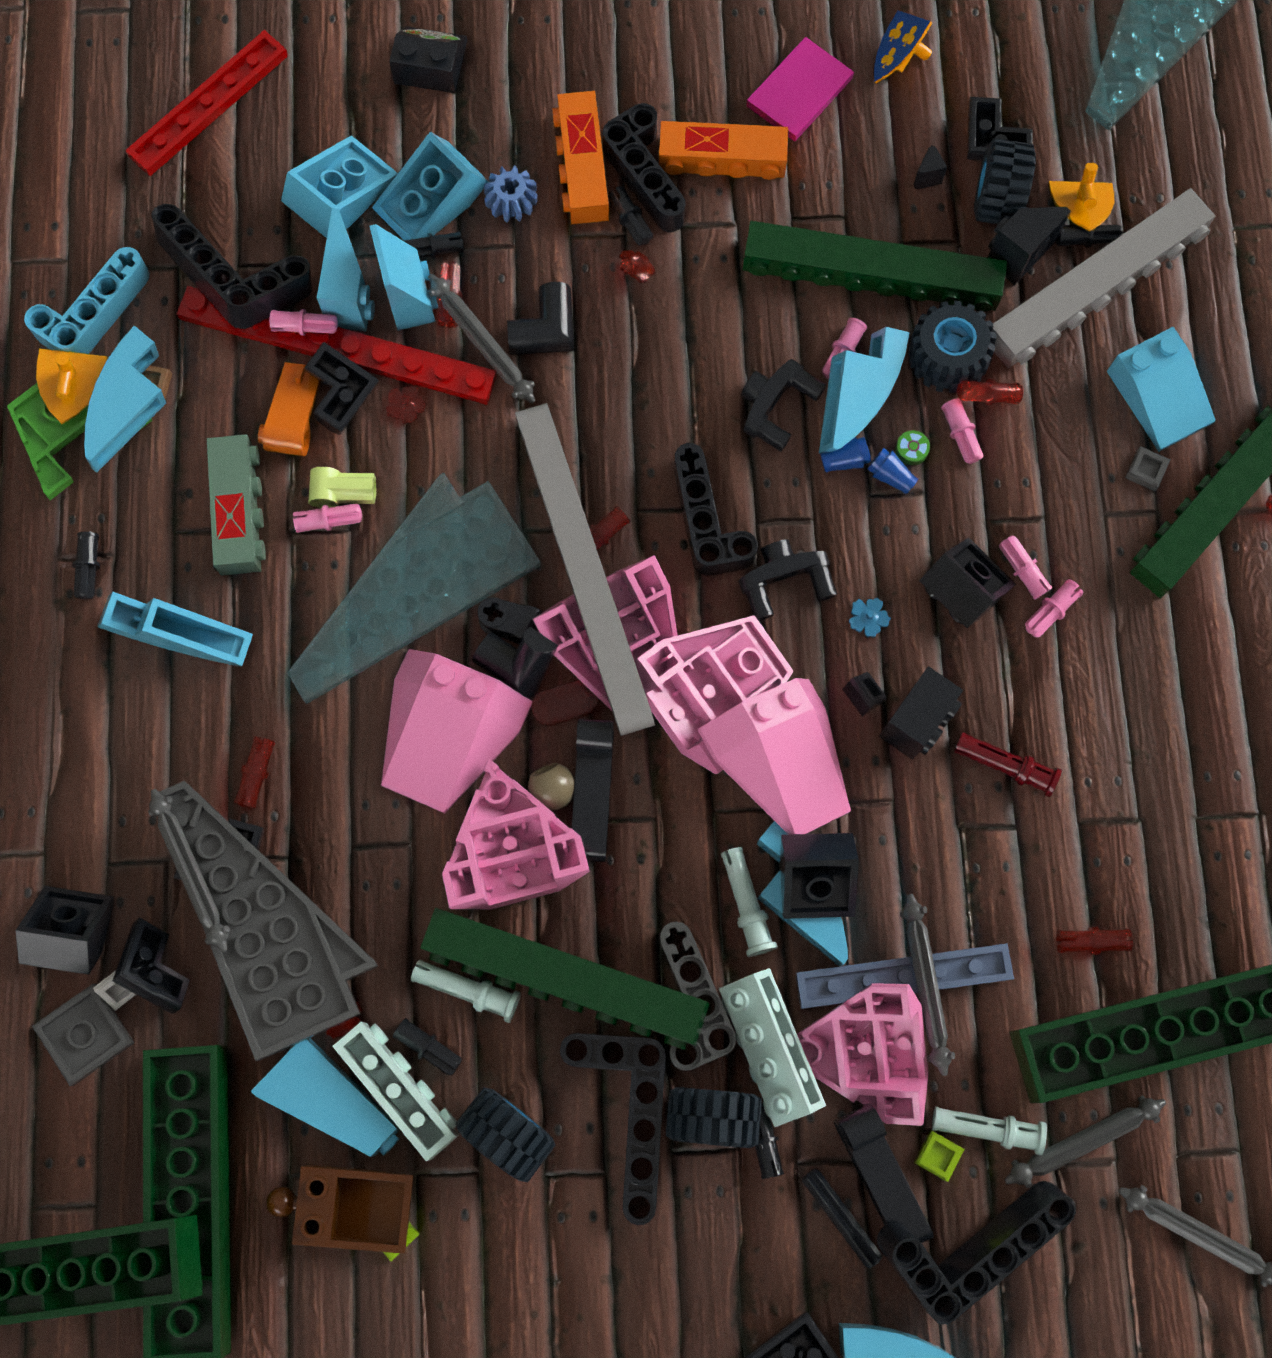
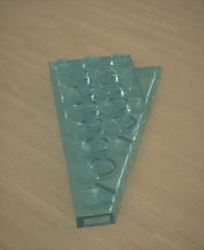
M1123 0L1085 112L1109 131L1239 0Z
M445 473L437 477L287 672L306 704L541 566L540 560L490 482L487 481L459 497Z

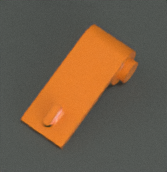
M284 363L266 422L261 424L258 430V443L263 444L264 451L298 456L307 455L311 434L309 419L321 381L305 371L306 365Z

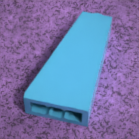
M311 1038L295 1044L250 1091L255 1097L370 1157L376 1156L379 1152L384 1156L399 1140L395 1134L400 1129L390 1116Z

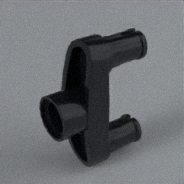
M793 359L784 363L770 379L755 371L741 392L743 398L753 403L743 432L754 439L756 437L762 439L782 452L792 434L769 421L768 415L787 388L794 387L816 402L827 384L804 371V366Z
M789 539L776 541L761 548L765 564L738 580L742 594H746L753 616L755 615L758 621L774 616L765 589L768 586L767 584L805 573L810 575L819 602L838 595L828 568L831 564L825 551H811L794 554Z

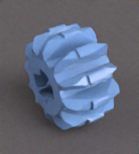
M515 165L508 172L501 166L499 170L500 175L490 173L489 183H485L483 188L486 195L484 198L485 205L488 209H491L492 215L495 218L503 215V219L507 223L511 217L515 216L520 222L522 213L531 215L533 211L532 206L538 202L536 182L530 180V174L527 170L518 174V168Z

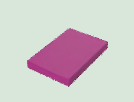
M805 37L747 99L746 106L771 125L788 127V137L795 142L853 79L854 71Z

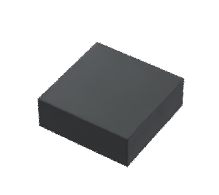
M1140 446L1136 450L1125 478L1156 491L1171 459Z

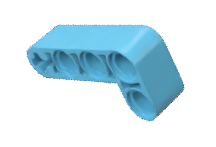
M131 247L120 248L111 256L63 316L46 305L37 304L26 311L24 315L25 325L34 337L50 350L89 354L148 282L149 270L136 249ZM115 290L112 294L106 295L109 291ZM95 314L92 319L86 320L88 316ZM46 322H49L45 327L40 328L41 325H43ZM75 339L71 344L65 345L69 340Z

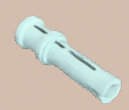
M742 847L722 852L721 857L723 858L740 914L737 925L738 928L743 929L749 948L746 951L747 957L761 955L777 949V943L772 942L766 923L769 919L768 914L765 913V910L760 909Z
M421 959L417 961L416 965L418 967H414L411 975L412 982L420 983L470 1002L478 1012L486 1010L504 1017V1021L507 1023L511 1022L517 1009L521 992L514 991L511 993L493 986L492 981L483 980L480 983L426 963Z
M936 1106L933 1112V1131L937 1130L1000 1142V1145L1005 1149L1010 1150L1012 1147L1034 1150L1036 1155L1041 1156L1045 1150L1047 1139L1046 1122L1039 1121L1038 1124L1017 1121L1014 1116L1010 1115L1002 1120L942 1109Z

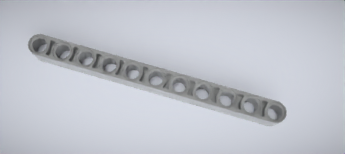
M545 403L515 412L620 736L655 726L652 712L549 407Z

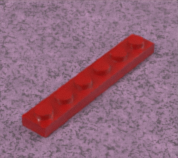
M263 30L125 150L128 157L145 173L152 176L288 57L286 48L266 30Z

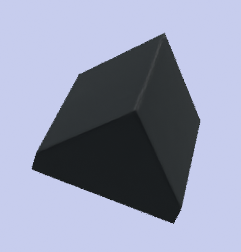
M931 145L922 160L913 184L915 189L919 190L942 184L947 165L935 146Z
M868 672L853 677L842 689L862 717L887 700V696Z

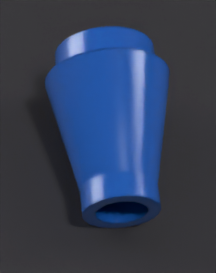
M854 437L842 448L820 454L825 473L836 470L864 468V464L871 463V456L864 437L858 439Z
M883 448L867 468L873 473V478L902 491L904 494H907L918 481V478L910 472L893 450L889 452Z

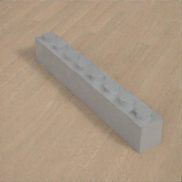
M1192 188L1188 189L993 323L992 332H996L994 353L1007 368H1010L1017 362L1020 365L1026 363L1036 354L1035 350L1043 344L1045 347H1048L1057 341L1062 335L1060 332L1068 327L1071 330L1075 329L1087 318L1086 314L1092 310L1096 313L1101 311L1111 302L1112 296L1118 292L1120 295L1127 293L1137 283L1135 280L1141 276L1145 278L1150 277L1161 267V262L1167 258L1170 261L1176 259L1186 249L1185 246L1190 242L1197 244L1210 233L1208 227L1216 217L1215 214Z

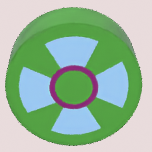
M915 430L907 431L899 437L895 452L904 464L918 465L926 459L930 450V443L923 433Z

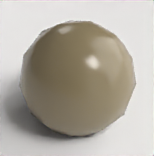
M552 763L531 773L528 791L550 811H557L568 806L574 798L575 777L567 767L559 763Z

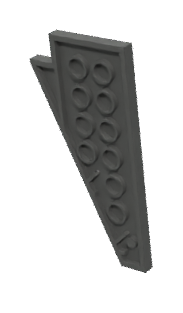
M182 781L159 791L161 795L172 798L170 812L178 819L218 909L219 924L227 925L230 928L228 940L226 941V952L222 953L216 946L211 944L210 947L255 1061L265 1059L361 1015L347 981L377 968V962L187 782ZM203 926V929L206 934L208 929Z

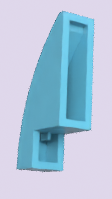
M133 326L107 359L95 383L89 401L85 422L84 449L85 457L90 467L96 473L166 404L162 390L142 374L159 357L155 342L136 326Z
M884 327L871 334L869 355L845 350L832 357L819 448L820 454L842 448L858 435L878 413L899 376L910 332Z
M115 592L108 596L97 626L98 628L167 650L239 667L243 666L253 636L252 633L156 598L151 599L146 604Z
M774 821L760 837L757 845L780 863L781 835L788 834ZM779 871L757 899L837 966L844 965L848 960V948L842 918L783 919L781 874Z
M838 1323L840 1355L843 1358H956L930 1342L892 1328L869 1324Z

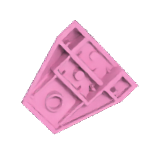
M655 555L620 569L606 577L634 662L636 658L661 640L678 636L670 585ZM573 594L559 601L532 620L540 634L558 645L554 656L612 711Z
M755 615L663 639L635 659L636 668L653 715L681 754L714 774L720 773L723 769L714 761L698 729L739 703L786 683L793 673L792 668Z
M409 649L394 679L381 786L445 814L484 772L488 759L494 761L519 735L533 705V701L500 680L439 654Z
M795 678L745 700L698 729L714 761L788 835L808 834L851 812L827 711L809 679Z

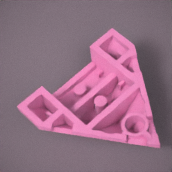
M488 759L480 787L475 791L455 840L456 846L449 862L447 861L442 872L450 909L491 910L561 891L590 872L581 836L572 828L567 827L552 811L518 782L506 775L491 759Z
M872 983L797 1033L816 1079L853 1103L857 1100L863 1105H873L882 1122L886 1124L923 1125L928 1064L922 1006L909 984Z

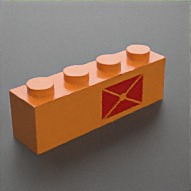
M595 91L557 94L558 107L552 108L554 128L560 127L561 135L555 136L557 156L563 155L564 164H558L560 184L567 183V192L562 193L563 212H570L571 224L609 221V203Z
M661 121L659 165L670 175L690 173L705 177L730 175L733 178L753 176L768 180L784 178L787 164L788 127Z

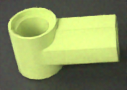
M315 467L310 470L308 504L311 506L322 508L323 505L327 504L330 508L337 507L338 504H375L377 487L374 473H340L338 470L330 467Z

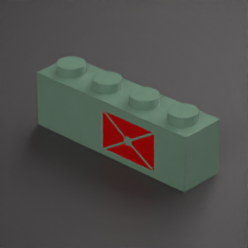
M247 434L207 438L213 566L221 576L261 572V560L266 559L264 541L259 540V528L264 527L262 509L257 507V497L262 496L261 480L259 476L256 477L255 466L260 465L258 446H253Z

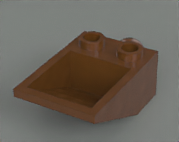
M306 1164L301 1166L298 1196L287 1187H277L267 1196L266 1206L271 1215L279 1218L286 1217L293 1211H296L292 1245L405 1254L414 1175L342 1166ZM315 1180L321 1181L324 1185V1190L320 1195L312 1192V1185ZM311 1219L319 1223V1231L315 1234L307 1230L308 1221Z

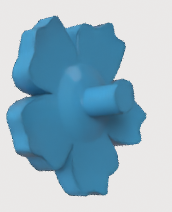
M875 598L873 600L868 599L866 604L860 599L853 602L851 614L854 617L849 619L850 628L857 632H861L864 629V634L867 638H875L876 634L881 631L880 627H887L891 619L887 615V611H880L883 601Z

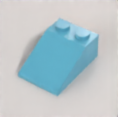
M429 132L372 208L403 240L427 237L428 233L434 236L468 209L482 192L485 183H489V181L447 140Z
M351 135L288 171L281 201L327 238L332 208H339L345 228H349L386 190L398 173Z
M332 208L317 301L322 314L337 316L338 327L366 332L368 320H373L375 303L374 300H370V287L365 285L339 208Z
M376 224L371 225L370 230L397 330L435 322L433 310L439 307L436 297H431L428 293L429 290H427L425 281L429 280L428 276L430 275L427 260L420 262L416 248Z
M1174 327L1117 355L1107 370L1108 375L1158 452L1216 421L1192 354Z

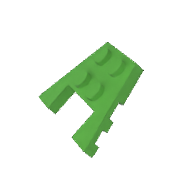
M36 383L8 404L7 407L29 455L43 492L51 501L74 482L71 476L52 456L85 431L88 406L77 416L61 424L49 412L40 396L38 384ZM150 419L143 427L150 423L152 419Z

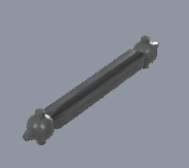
M430 274L428 276L431 284L428 291L429 295L441 298L443 307L505 383L514 387L512 397L515 399H525L531 404L534 403V382L522 380L521 372L459 295L450 291L451 280H445Z
M156 789L151 790L148 813L151 816H158V828L200 923L208 929L205 943L216 946L224 953L227 951L226 941L228 940L230 928L227 925L219 924L218 909L178 819L170 812L172 798L170 796H163Z
M913 894L907 895V903L903 911L900 912V916L909 922L907 936L922 1006L927 1040L933 1048L931 1054L927 1056V1060L938 1067L941 1075L945 1076L948 1074V1067L952 1059H955V1053L946 1048L948 1034L927 927L921 921L924 914L927 913V908L918 903Z
M1142 1095L1138 1098L1140 1102L1138 1108L1130 1107L1123 1109L1046 1148L1042 1156L1033 1155L1027 1164L1013 1160L1011 1162L1013 1166L1011 1173L1004 1179L1007 1185H1025L1026 1188H1030L1033 1185L1031 1182L1033 1176H1044L1139 1128L1144 1119L1153 1120L1154 1123H1158L1161 1120L1159 1117L1160 1111L1167 1104L1165 1099L1154 1100L1145 1098Z
M1143 1185L1140 1188L1128 1189L1121 1187L1119 1189V1193L1125 1198L1127 1203V1211L1132 1213L1133 1210H1143L1149 1219L1249 1274H1260L1262 1279L1260 1284L1262 1286L1272 1285V1262L1265 1263L1258 1253L1157 1198H1148L1146 1194L1147 1188Z

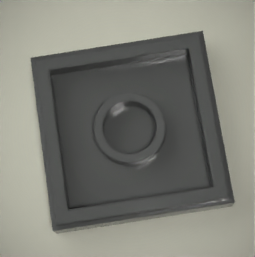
M95 983L32 1026L69 1086L76 1085L135 1043L114 1009L94 991L93 987L97 985Z

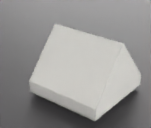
M114 971L93 987V989L116 1011L136 994L112 981L115 974Z

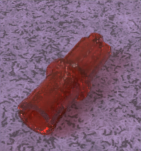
M454 261L443 262L441 265V278L445 280L450 279L452 282L450 291L459 295L462 299L463 294L459 291L460 265ZM439 298L438 325L444 327L445 322H447V328L459 326L443 307L442 300Z
M988 379L986 382L962 381L957 386V397L961 401H979L989 406L994 403H1013L1017 405L1022 401L1023 387L1020 383H997L994 379Z
M615 506L596 525H590V531L597 550L603 544L609 545L608 540L626 524L630 523L629 518L618 506Z

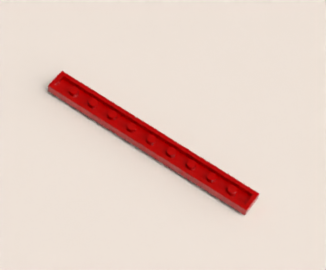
M188 285L176 313L182 321L312 357L322 343L325 342L367 372L488 405L497 378V372L489 368L337 327V331L333 334L306 332L305 336H301L298 332L271 331L269 317L246 329L235 328L198 288Z

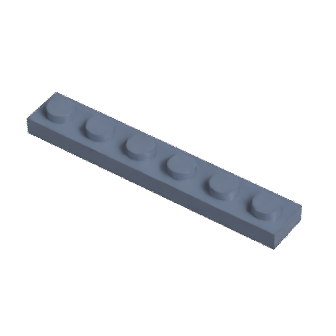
M1008 943L932 954L939 990L1014 979ZM912 957L795 973L800 1009L842 1004L872 983L909 984L913 992L918 993Z

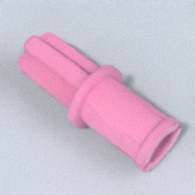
M301 309L300 312L271 310L269 323L273 332H298L301 336H305L306 332L333 334L337 331L338 321L336 315L307 313L306 309Z
M849 318L839 339L832 343L833 350L822 369V374L825 378L829 379L833 356L845 350L856 352L855 348L867 329V325L861 320Z
M957 398L946 402L941 409L952 431L950 437L956 440L964 461L973 464L981 460L983 453L974 434L976 427L974 423H970L962 400Z
M326 504L320 509L293 512V522L297 533L317 529L331 531L332 527L360 523L362 511L359 504L330 508Z
M1010 536L999 544L1000 550L1016 571L1013 573L1014 576H1019L1034 600L1053 588L1035 564L1038 561L1030 558L1015 536Z
M1066 580L1050 598L1046 597L1042 600V606L1026 621V631L1036 638L1040 637L1057 619L1061 620L1065 617V611L1083 595V590L1078 589L1075 592L1074 590L1079 585L1073 580Z

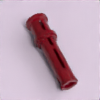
M964 732L960 735L954 749V753L966 756L990 768L1014 777V781L1018 785L1027 784L1043 791L1044 796L1049 798L1052 796L1062 773L1060 768L1053 770L1034 762V757H1019Z

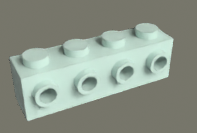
M771 969L751 974L719 988L723 1007L729 1014L736 1031V1040L744 1050L750 1065V1075L758 1085L763 1098L764 1110L768 1117L771 1118L774 1127L804 1117L825 1107V1101Z
M360 1022L332 1047L425 1161L432 1160L459 1136L454 1129L457 1121L446 1108H443L441 1111L438 1110L431 1101L435 1097L434 1093L422 1079L416 1083L410 1076L408 1071L412 1067L399 1051L393 1055L387 1048L385 1043L389 1039L376 1023L370 1027L368 1023Z

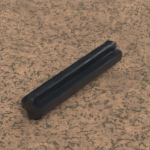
M816 1168L806 1173L802 1178V1182L864 1266L870 1269L878 1264L883 1258L882 1254L822 1173Z

